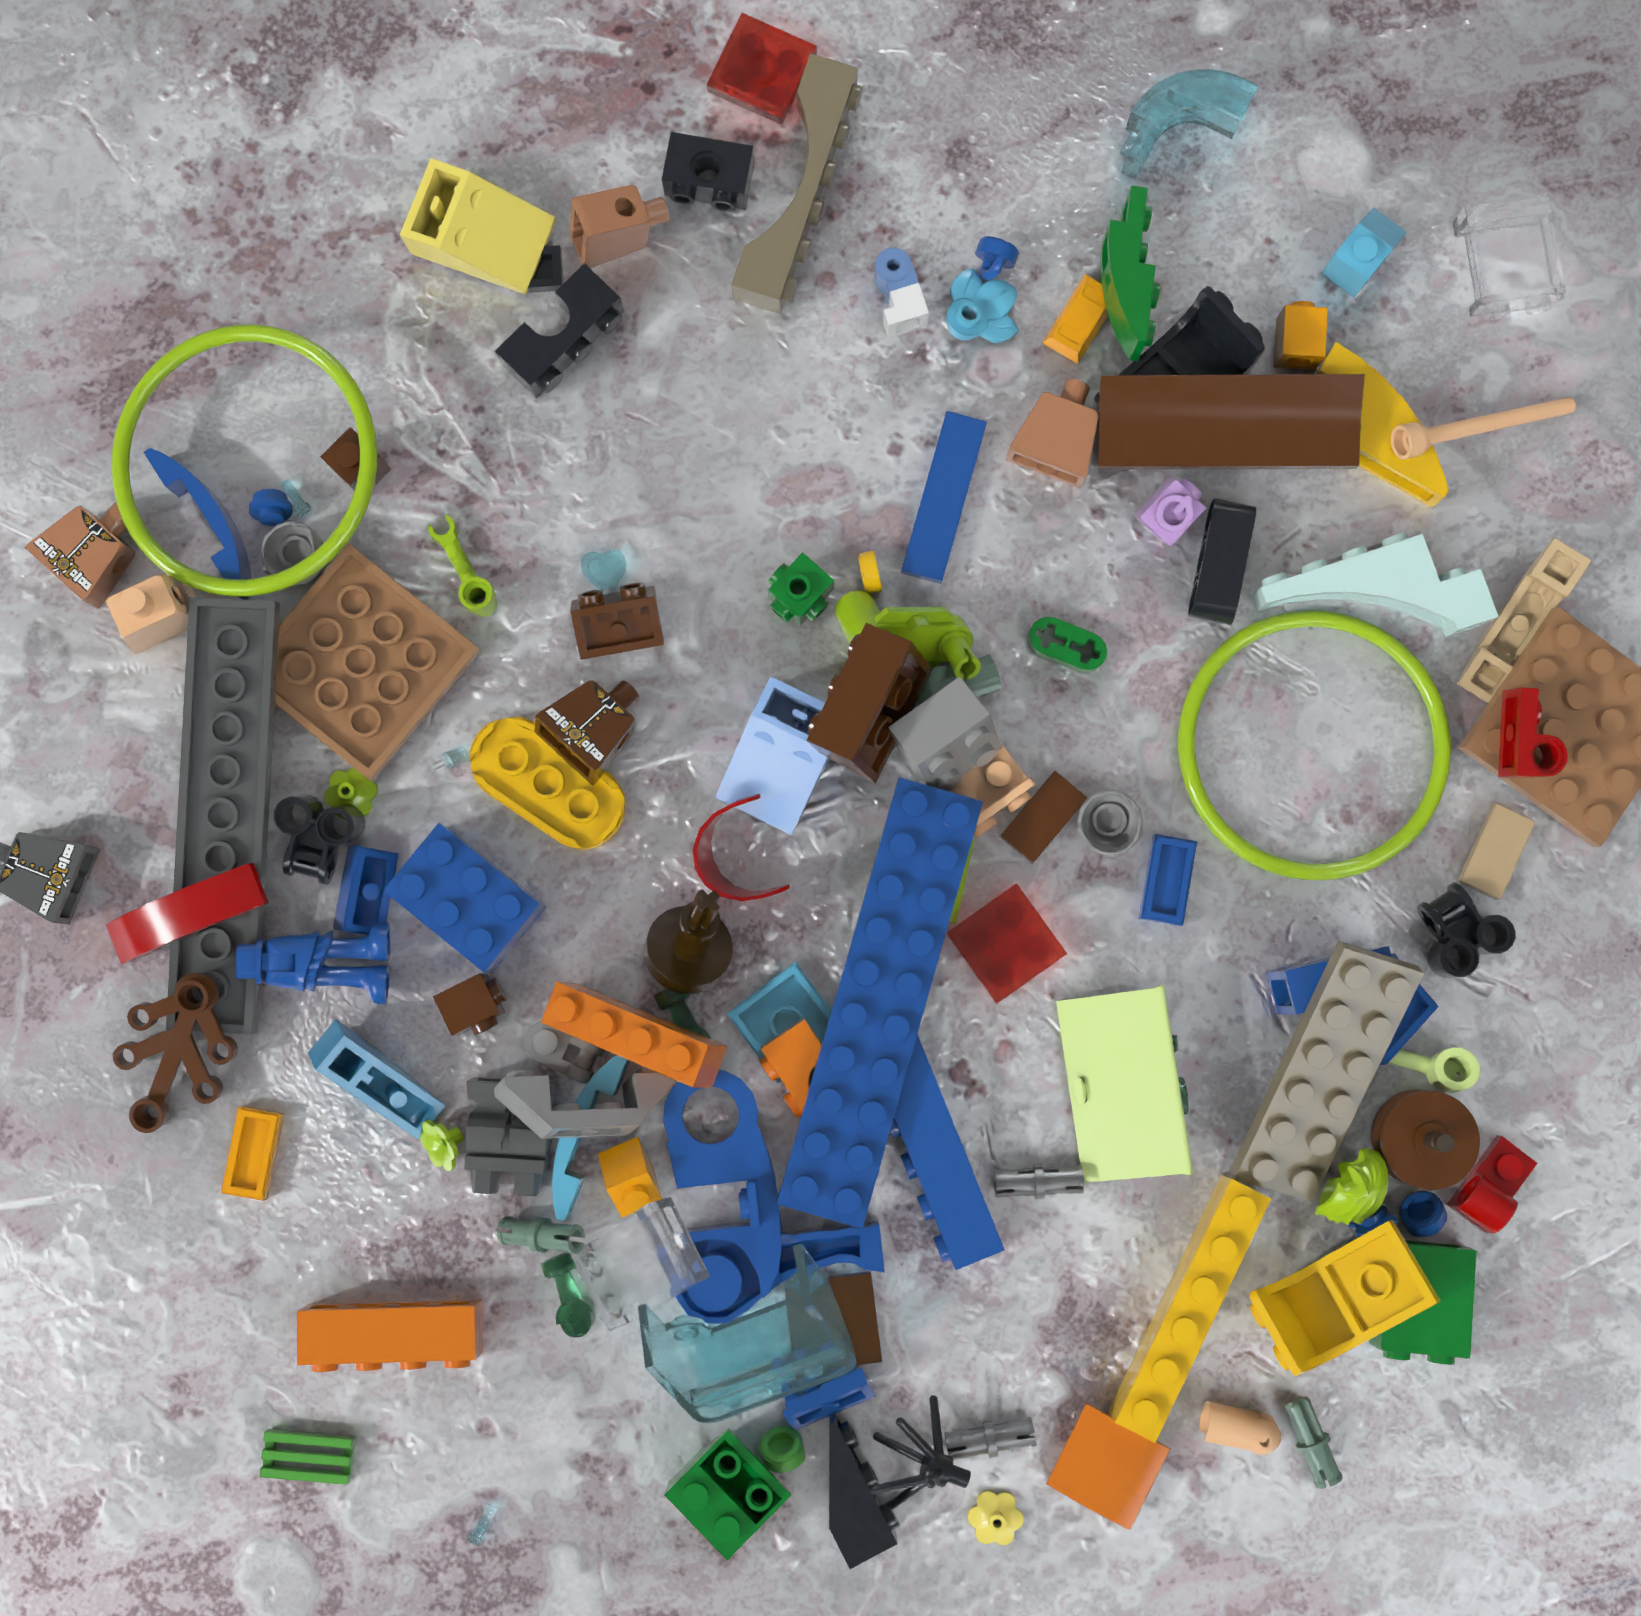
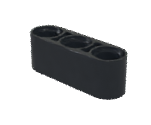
M1213 498L1211 501L1189 602L1188 617L1232 625L1238 608L1256 518V506Z

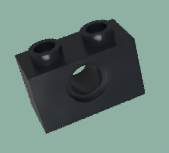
M671 132L661 179L665 196L670 197L674 202L684 205H691L696 201L711 204L715 209L725 212L734 211L736 208L746 210L755 165L753 146ZM705 170H713L718 173L712 180H702L698 177Z

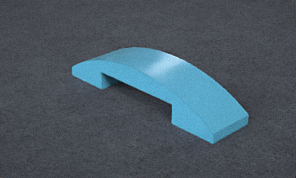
M618 1055L611 1058L586 1084L576 1099L575 1104H580L581 1110H590L594 1108L600 1092L610 1096L617 1095L630 1061ZM582 1137L559 1138L555 1154L552 1179L553 1205L556 1219L564 1222L571 1216L586 1177L570 1170Z

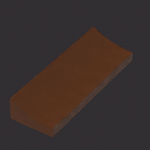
M1365 374L1101 376L1099 382L1098 470L1357 469L1360 463L1361 413Z

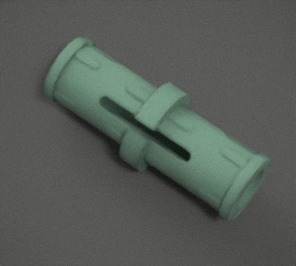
M511 1216L503 1217L498 1224V1227L513 1230L512 1233L497 1232L498 1241L503 1245L528 1246L531 1251L545 1253L551 1249L571 1254L579 1253L584 1246L583 1242L569 1241L570 1236L585 1238L583 1227L577 1224H556L551 1219L544 1217L526 1220Z

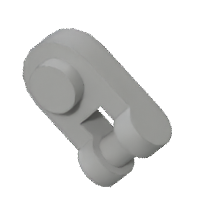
M541 1021L530 1027L524 1040L525 1050L530 1058L583 1084H587L592 1078L594 1072L590 1070L597 1056L601 1057L604 1049L545 1025ZM571 1044L581 1048L575 1063L564 1059Z

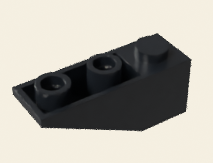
M834 1414L829 1416V1530L849 1569H852L897 1545L895 1529L901 1525L890 1502L881 1504L878 1496L870 1493L871 1486L880 1484L869 1461L861 1464L853 1449L859 1446V1442L848 1421L840 1423L837 1415Z

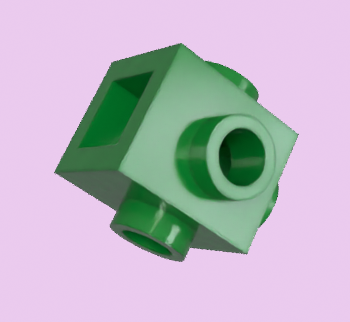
M802 552L790 566L783 563L769 578L768 583L771 587L768 589L769 599L773 601L769 607L786 623L793 619L801 626L807 618L813 622L829 605L826 598L834 590V579ZM797 590H801L804 592L801 595L793 594V592Z

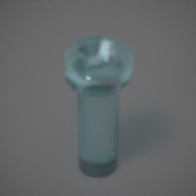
M290 479L283 481L281 486L296 507L294 509L296 515L304 516L308 514L312 508L310 504L304 502Z
M489 1503L487 1504L473 1533H469L466 1537L470 1543L476 1546L483 1545V1536L497 1507Z

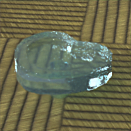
M616 549L609 550L604 554L594 551L588 552L581 559V569L584 576L594 587L602 591L611 590L618 585L626 572L627 563L621 551Z

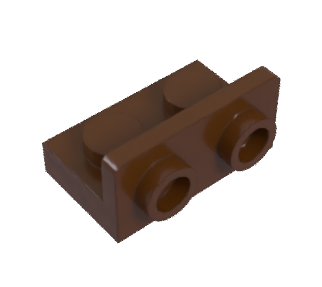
M641 582L630 583L620 587V592L603 595L602 590H591L580 593L578 599L571 601L570 613L580 660L664 645L655 586L645 587V583Z

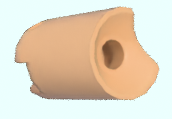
M1206 1401L1202 1408L1199 1430L1206 1434L1205 1442L1250 1450L1257 1455L1273 1453L1279 1447L1281 1432L1276 1421L1269 1414Z

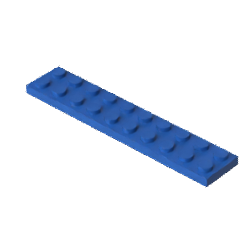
M901 777L898 778L776 1204L863 1229L983 801Z

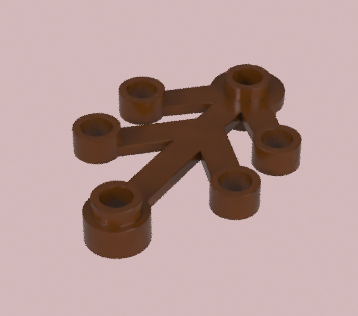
M191 973L182 977L175 986L174 995L154 1003L142 1002L132 1007L128 1012L127 1019L130 1026L135 1030L143 1031L154 1026L159 1018L180 1011L174 1028L138 1043L134 1041L125 1042L113 1052L115 1065L122 1070H130L139 1065L143 1059L164 1051L148 1096L136 1101L129 1111L130 1123L139 1132L152 1133L168 1121L170 1110L166 1100L181 1061H183L192 1081L193 1096L199 1103H212L223 1092L221 1080L209 1074L192 1036L196 1021H198L209 1043L207 1054L213 1063L223 1065L233 1060L238 1053V1045L233 1038L225 1036L213 1010L219 998L216 983L203 973ZM194 987L200 988L203 992L204 997L202 1001H198L193 997L192 990ZM139 1009L144 1010L148 1014L149 1020L147 1023L139 1020ZM218 1043L224 1044L228 1048L227 1057H223L218 1053ZM124 1049H128L133 1053V1062H128L124 1058ZM203 1083H208L212 1086V1096H208L203 1092ZM149 1105L156 1108L159 1115L158 1118H154L149 1114Z

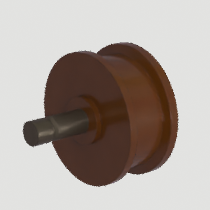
M1421 1089L1400 1092L1383 1103L1377 1111L1371 1126L1372 1150L1378 1151L1385 1160L1388 1174L1402 1183L1418 1188L1436 1190L1458 1183L1471 1171L1479 1154L1480 1135L1473 1115L1459 1100L1442 1092Z

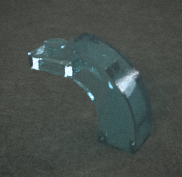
M1213 69L1180 72L1158 82L1140 98L1130 113L1125 128L1130 134L1120 152V155L1126 157L1121 173L1136 180L1159 137L1178 125L1198 124L1206 126L1232 139L1259 86L1235 74Z

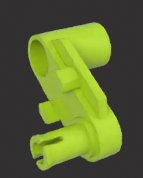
M861 590L851 591L843 595L835 606V617L849 644L855 635L861 633L865 623H868L912 641L932 668H935L942 661H949L957 678L960 676L962 680L964 675L966 680L975 677L981 669V663L971 649L973 635L963 618L959 615L951 614L947 607H886L880 612L872 595Z

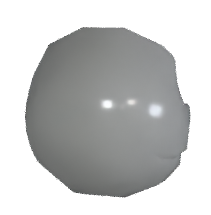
M290 521L277 524L265 535L260 549L263 571L267 575H272L294 566L316 551L323 544L322 539L316 531L304 523ZM322 569L293 586L308 584L321 573Z
M1107 789L1092 794L1080 807L1077 827L1083 842L1089 850L1112 857L1128 852L1139 841L1143 830V817L1140 808L1129 795L1117 790Z

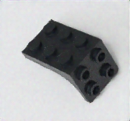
M1206 286L1199 292L1196 300L1186 313L1160 339L1140 355L1138 362L1133 361L1119 375H1248L1265 350L1263 337L1253 324L1249 322L1244 323L1233 311L1234 308L1231 301L1224 293L1220 291L1215 292L1211 287ZM1098 392V393L1095 395V397H1094V401H1095L1098 405H1099V392Z

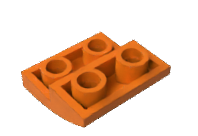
M1086 1403L1046 1484L1095 1513L1131 1530L1171 1448L1159 1441L1154 1443L1118 1425L1109 1414L1090 1403Z

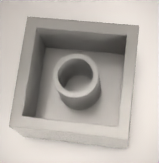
M960 676L888 727L903 761L920 783L945 791H950L957 786L962 776L975 766L982 767L988 764L996 756L997 751L1001 749L990 713Z

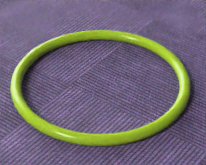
M242 324L216 328L185 340L158 359L140 379L126 401L115 431L112 448L111 472L116 503L122 520L138 547L156 566L179 582L200 591L231 597L256 596L276 592L300 583L318 572L345 547L354 535L368 508L375 485L378 451L376 432L367 402L357 383L347 369L320 345L292 331L273 326ZM238 342H262L282 346L298 352L322 368L342 391L350 406L357 427L360 447L359 472L354 494L345 515L330 537L316 551L294 566L276 574L253 579H226L203 574L189 568L167 553L155 541L139 515L131 489L129 472L130 450L136 424L150 396L160 383L177 367L197 354L211 348Z
M1302 610L1270 616L1252 623L1223 642L1210 655L1191 683L1183 704L1178 730V755L1182 777L1192 804L1206 826L1227 848L1247 862L1268 872L1294 879L1325 881L1342 879L1374 869L1403 851L1421 833L1437 809L1445 790L1451 760V735L1445 706L1434 681L1417 657L1404 644L1381 628L1357 617L1323 610ZM1301 627H1323L1344 631L1363 638L1386 652L1405 670L1420 692L1427 708L1433 734V762L1423 798L1407 823L1394 836L1375 849L1355 858L1332 863H1302L1264 852L1239 836L1222 819L1211 803L1202 784L1196 761L1195 732L1198 714L1205 694L1216 675L1235 654L1258 639L1275 632Z

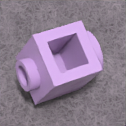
M1168 477L1133 516L1163 544L1171 547L1202 514L1206 507L1198 501L1202 493L1190 481L1183 478L1178 482L1176 479Z

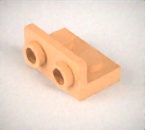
M1001 746L996 756L988 764L982 767L975 766L964 774L958 785L949 792L983 801L974 836L978 838L997 824L993 818L994 815L1006 807L1013 813L1032 799L1028 791L1034 787L1035 783L1031 777L1027 779L1004 746Z

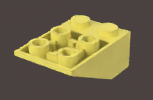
M430 158L400 236L412 255L527 295L528 286L535 275L542 257V251L556 222V217L469 171Z

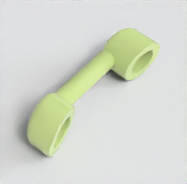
M1452 1047L1435 1053L1431 1058L1400 1049L1389 1062L1426 1074L1429 1083L1436 1090L1443 1093L1453 1094L1471 1088L1480 1076V1065L1477 1058L1470 1051L1463 1048Z

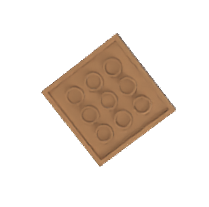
M348 543L279 625L275 704L369 781L374 782L481 653V650Z
M1553 608L1458 748L1589 845L1601 847L1641 787V667L1562 608ZM1521 687L1539 689L1538 700L1542 705V716L1537 725L1536 734L1558 737L1567 748V764L1557 775L1535 778L1498 777L1503 690ZM1536 747L1533 754L1536 765L1540 766L1542 753Z

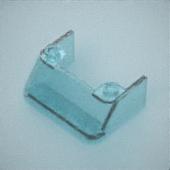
M802 1244L793 1246L797 1272L785 1282L784 1289L787 1299L736 1318L727 1324L711 1328L703 1319L687 1314L678 1316L673 1321L664 1324L646 1303L638 1306L645 1369L694 1420L702 1423L719 1422L843 1376L855 1368L857 1361L854 1346L828 1278Z

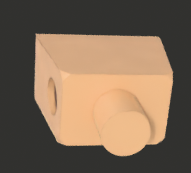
M159 574L112 595L105 601L123 640L134 654H138L187 631L189 597L198 596L194 588L179 582L171 576Z

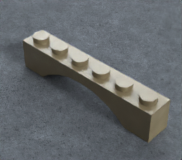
M810 53L797 90L798 112L804 124L808 142V158L804 176L794 199L782 216L761 236L744 246L731 284L733 300L781 314L785 301L790 303L793 301L798 285V278L793 276L798 262L805 264L811 246V239L806 238L810 225L817 226L824 208V201L820 200V196L824 186L831 187L837 169V162L832 161L836 148L844 149L850 130V124L845 123L849 110L856 111L861 99L863 86L857 85V67Z

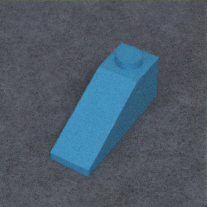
M337 1019L333 1021L308 1052L316 1071L417 1140H419L421 1133H423L422 1123L426 1120L434 1121L446 1106L444 1102L370 1042Z

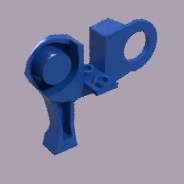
M719 1070L713 1087L728 1092L736 1101L739 1110L738 1125L733 1134L726 1140L717 1143H703L693 1138L686 1129L683 1120L684 1106L688 1098L695 1091L702 1088H693L681 1082H677L672 1087L665 1100L663 1122L669 1142L666 1144L677 1189L747 1181V1188H741V1192H739L741 1219H750V1221L685 1228L682 1232L672 1278L674 1296L687 1315L704 1323L727 1324L748 1311L757 1301L764 1298L772 1289L787 1279L836 1263H853L865 1270L885 1273L879 1220L864 1224L863 1229L847 1225L837 1229L819 1228L794 1233H783L780 1205L776 1204L779 1195L776 1176L769 1150L757 1124L759 1110L753 1092L741 1078L725 1070Z

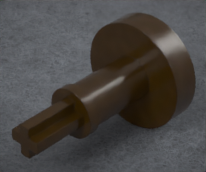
M701 889L697 892L693 902L686 906L674 907L663 912L656 918L649 929L644 944L646 966L652 977L663 987L681 994H697L709 990L722 979L730 964L733 954L732 938L727 927L720 919L718 912L720 906L717 904L720 895L715 890L707 894Z

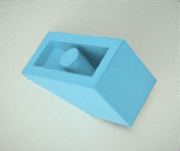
M1373 208L1335 252L1322 271V274L1355 298L1407 232Z

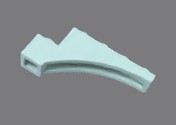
M1406 532L1381 541L1383 547L1369 552L1366 546L1349 550L1341 555L1343 560L1329 565L1326 559L1312 562L1301 568L1302 574L1290 578L1287 577L1286 572L1272 575L1261 581L1263 586L1252 595L1257 612L1285 604L1308 601H1350L1373 604L1403 612L1441 629L1445 638L1483 626L1499 617L1481 569L1466 573L1464 567H1460L1443 573L1438 577L1423 534L1408 538Z

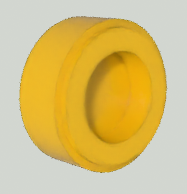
M874 550L859 553L858 560L865 591L869 594L882 592Z

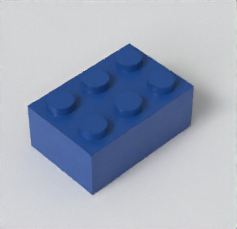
M441 823L434 827L383 890L482 972L491 974L494 973L547 907L453 830Z

